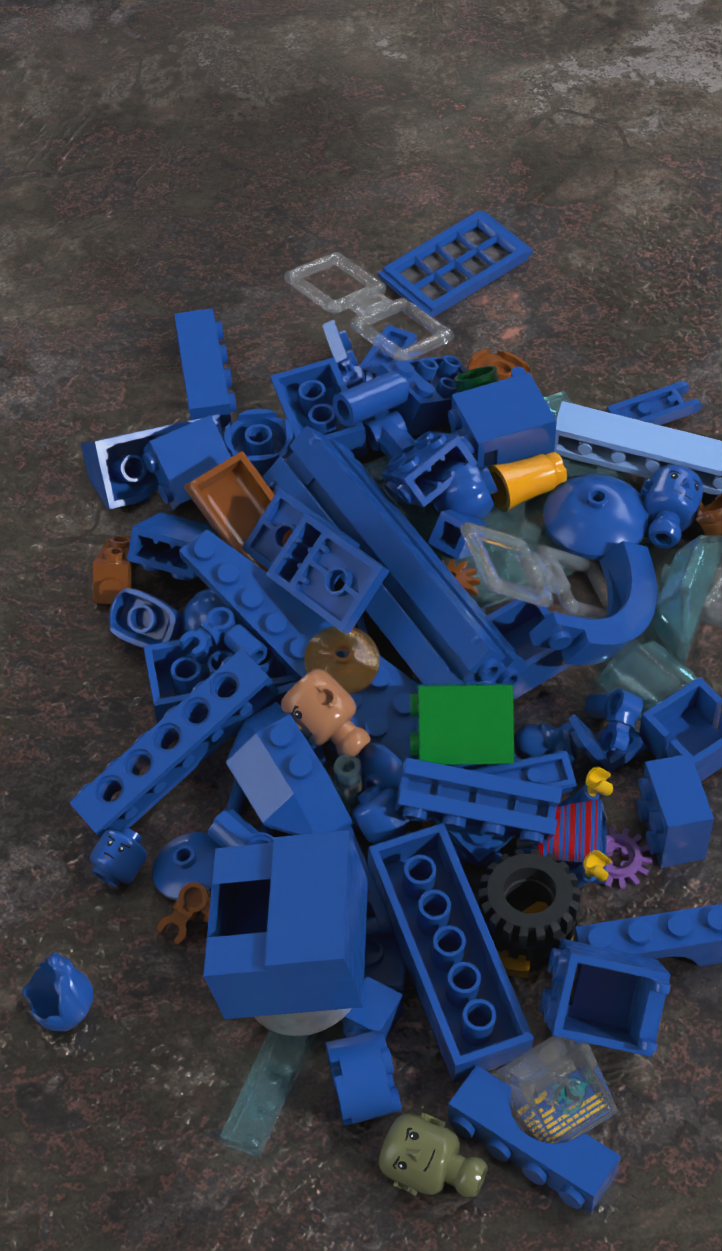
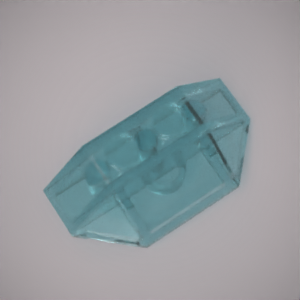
M722 535L698 536L676 551L672 564H665L661 573L659 584L663 585L661 592L657 591L653 628L676 663L684 667L722 563Z

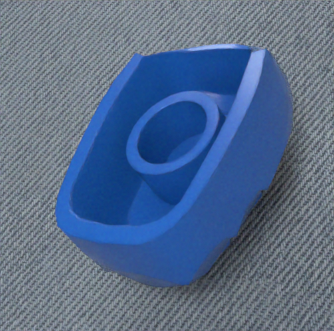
M124 588L115 596L109 611V630L117 637L131 644L143 647L174 641L180 635L182 615L163 600L144 591Z

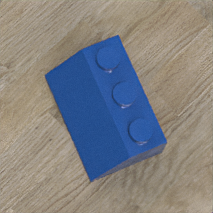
M334 357L270 376L285 417L292 426L294 439L308 425L324 434L329 441L333 439L348 447L354 454L355 459L368 455L365 428L362 421L351 426H345L339 421L334 412L333 397L348 389Z

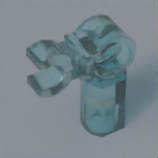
M345 753L339 756L334 763L335 778L329 777L347 812L353 814V810L360 803L357 797L366 791V788L362 784L360 759Z

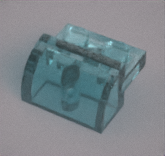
M634 640L612 658L601 674L598 683L609 693H613L616 689L620 688L641 697L643 708L638 717L641 720L644 712L698 677L692 670L685 667L668 653L666 648L654 640L644 645Z

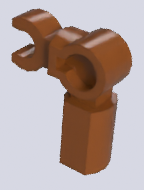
M197 882L184 885L180 890L179 898L172 906L176 910L172 915L160 920L157 925V931L163 933L169 924L174 923L178 926L179 933L173 942L177 945L184 942L188 936V923L190 920L195 922L202 912L205 914L203 920L207 923L209 921L211 900L209 890Z

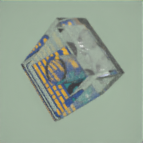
M551 1036L496 1071L499 1079L512 1087L511 1105L538 1141L555 1144L568 1142L583 1133H587L619 1112L589 1043Z

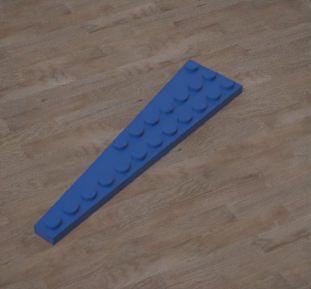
M208 529L179 550L180 558L298 681L314 669L327 671L355 701L356 713L350 721L356 727L363 728L368 732L371 740L370 743H379L387 747L402 763H404L406 757L418 760V756H411L410 732H417V717H410V693H417V682L351 634L348 635L341 632L269 578L264 570ZM514 754V761L522 760ZM461 764L447 766L473 770L498 764ZM441 819L433 820L437 825L442 823ZM465 825V829L446 827L450 839L477 867L481 866L517 835L505 832L504 837L489 836L480 832L481 827Z

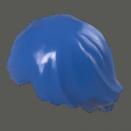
M53 952L44 959L45 961L39 964L40 966L35 971L30 982L23 988L22 996L28 1000L31 1007L30 1013L41 1027L52 1031H68L76 1027L90 1010L94 998L93 986L86 975L72 965L70 959Z

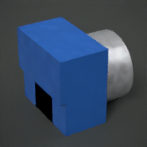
M350 830L274 837L273 843L215 848L203 977L224 1019L254 1017L261 1025L273 1032L290 1036H303L323 1031L339 1022L352 1008L363 1007L368 879Z

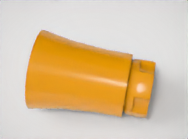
M556 452L546 455L538 454L510 463L488 466V470L498 489V492L491 494V498L496 507L502 512H507L535 496L552 491L560 483L567 480V470L562 458Z

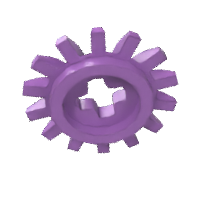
M608 827L607 856H612L613 851L618 850L621 851L622 857L628 858V861H622L620 867L613 866L612 861L606 865V871L609 875L605 887L610 888L613 879H618L620 888L625 889L626 883L624 878H628L634 885L639 884L640 880L636 877L635 873L647 876L649 870L641 865L652 864V857L642 856L649 851L647 845L639 847L637 844L642 836L637 834L631 839L628 837L629 829L627 828L623 829L622 834H615L614 827Z

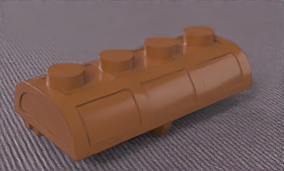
M241 451L186 484L184 489L220 539L267 573L269 569L243 551L242 546L275 495L245 453ZM292 529L284 534L282 539L283 546L292 534Z

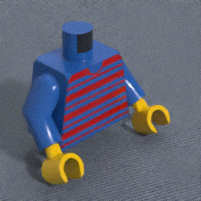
M601 767L592 768L587 774L586 784L557 806L555 835L549 841L543 840L541 845L522 842L519 840L520 835H517V850L523 849L524 854H531V849L540 850V855L546 857L548 852L555 855L556 863L559 864L564 861L569 866V874H575L578 880L577 887L579 888L589 883H606L609 875L606 871V865L610 864L612 860L607 857V816L602 799H599V794L603 796L612 794L613 785L605 781L610 778L611 774Z

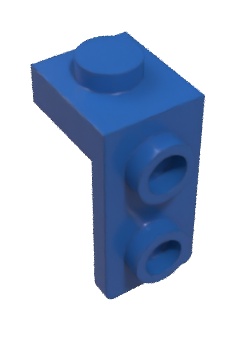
M575 714L568 718L574 728L570 736L581 752L585 751L594 765L601 763L610 773L648 749L635 725L634 728L629 729V744L626 751L623 752L618 749L610 751L600 747L601 737L607 727L594 734Z

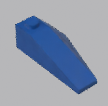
M219 414L212 415V418L224 441ZM202 418L81 443L88 478L106 508L113 509L139 503L157 491L160 483L155 473H151L144 463L143 454L145 452L143 448L149 441Z

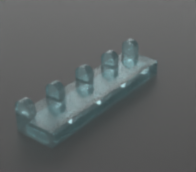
M269 1030L220 1135L222 1144L260 1158L316 1033L290 1036Z

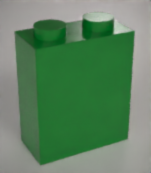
M417 684V693H410V717H417V732H410L411 756H418V760L442 765L514 764L512 684Z

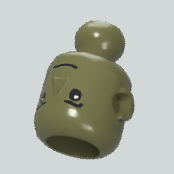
M423 1112L421 1116L406 1113L396 1118L384 1140L378 1163L383 1174L395 1181L393 1186L404 1189L417 1196L418 1192L426 1195H435L442 1191L447 1183L454 1186L460 1195L467 1198L476 1197L479 1193L488 1166L479 1157H464L460 1155L459 1139L453 1131L444 1127L446 1122Z

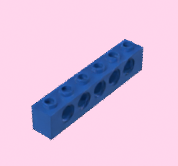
M241 648L234 655L224 659L219 669L206 680L199 682L192 689L191 694L180 704L170 708L164 714L163 719L151 730L142 733L136 739L134 745L121 757L113 759L107 765L105 771L92 783L84 785L78 791L77 796L69 803L100 838L106 830L112 829L120 832L123 827L130 828L241 727L245 719L261 710L280 691L270 677ZM236 689L231 696L224 698L228 691ZM207 714V717L202 722L196 723L199 717ZM179 739L175 747L168 749L173 741ZM150 765L146 773L139 775L145 766ZM121 791L119 797L111 801L112 796L116 792Z

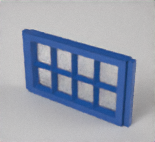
M482 210L481 212H475L383 267V270L378 273V278L424 317L429 319L430 317L434 318L527 261L528 257L533 255V249Z

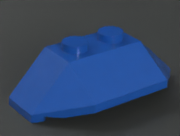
M278 702L271 704L243 721L226 764L264 826L291 835L341 831L353 824L328 773L292 716L288 712H284Z

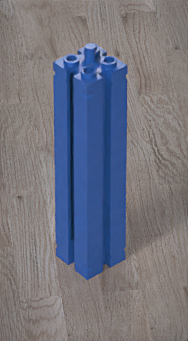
M307 425L290 444L289 447L293 451L287 459L279 457L262 478L268 486L274 489L273 492L275 494L279 488L288 492L359 543L360 546L358 548L390 571L365 610L423 684L510 683L514 687L529 666L520 656L515 654V649L364 466L354 458V454L349 448L333 439L329 441L324 434ZM342 573L340 578L345 583L346 577L345 574Z

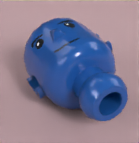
M681 465L662 466L652 474L650 479L647 478L642 486L640 495L645 497L644 506L649 515L648 523L650 526L648 528V536L655 546L660 548L675 546L681 539V532L686 531L696 521L697 508L703 497V483L697 473L688 467Z

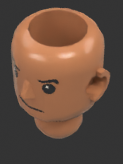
M314 669L306 674L285 694L281 701V709L292 716L304 737L313 746H320L331 740L336 745L338 755L344 760H352L371 741L365 729L356 727L350 721L356 713L355 701L332 675L325 670Z

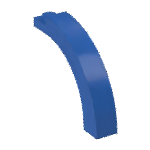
M621 541L599 561L608 591V609L605 618L586 619L552 612L529 632L532 644L561 651L565 664L593 665L614 657L643 633L653 618L657 603L656 575L648 547Z

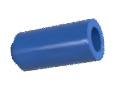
M390 371L336 394L333 397L334 412L343 425H354L405 403L408 399L409 384L404 376L396 371Z

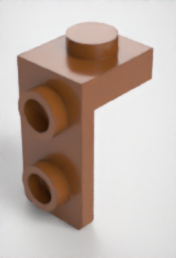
M116 536L106 540L93 562V603L112 604L115 596L124 588L131 589V566L133 562L127 560L131 538Z

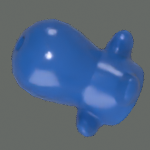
M544 722L541 724L525 725L518 729L514 736L515 750L523 759L567 751L572 766L577 758V746L570 736L574 728L568 722L562 724L559 728H553L550 724H545Z

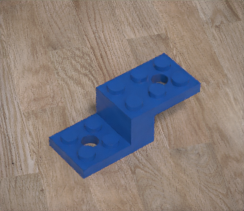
M280 488L242 546L243 551L269 569L266 573L269 578L341 632L348 635L390 572L358 548L360 546L359 543ZM292 529V534L283 546L282 539L284 534ZM344 573L346 577L345 585L341 590L335 591L334 585L341 574Z

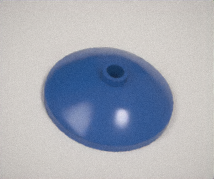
M601 474L580 475L560 483L548 495L543 509L544 527L551 540L561 549L572 555L593 560H601L621 541L639 544L646 534L649 522V515L640 493L631 485L618 478Z

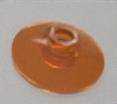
M333 626L322 630L311 639L305 651L304 665L307 674L314 669L327 671L351 695L364 690L373 682L379 670L380 655L375 642L365 632L353 628L348 635ZM345 651L349 655L345 658H340L336 655V652Z

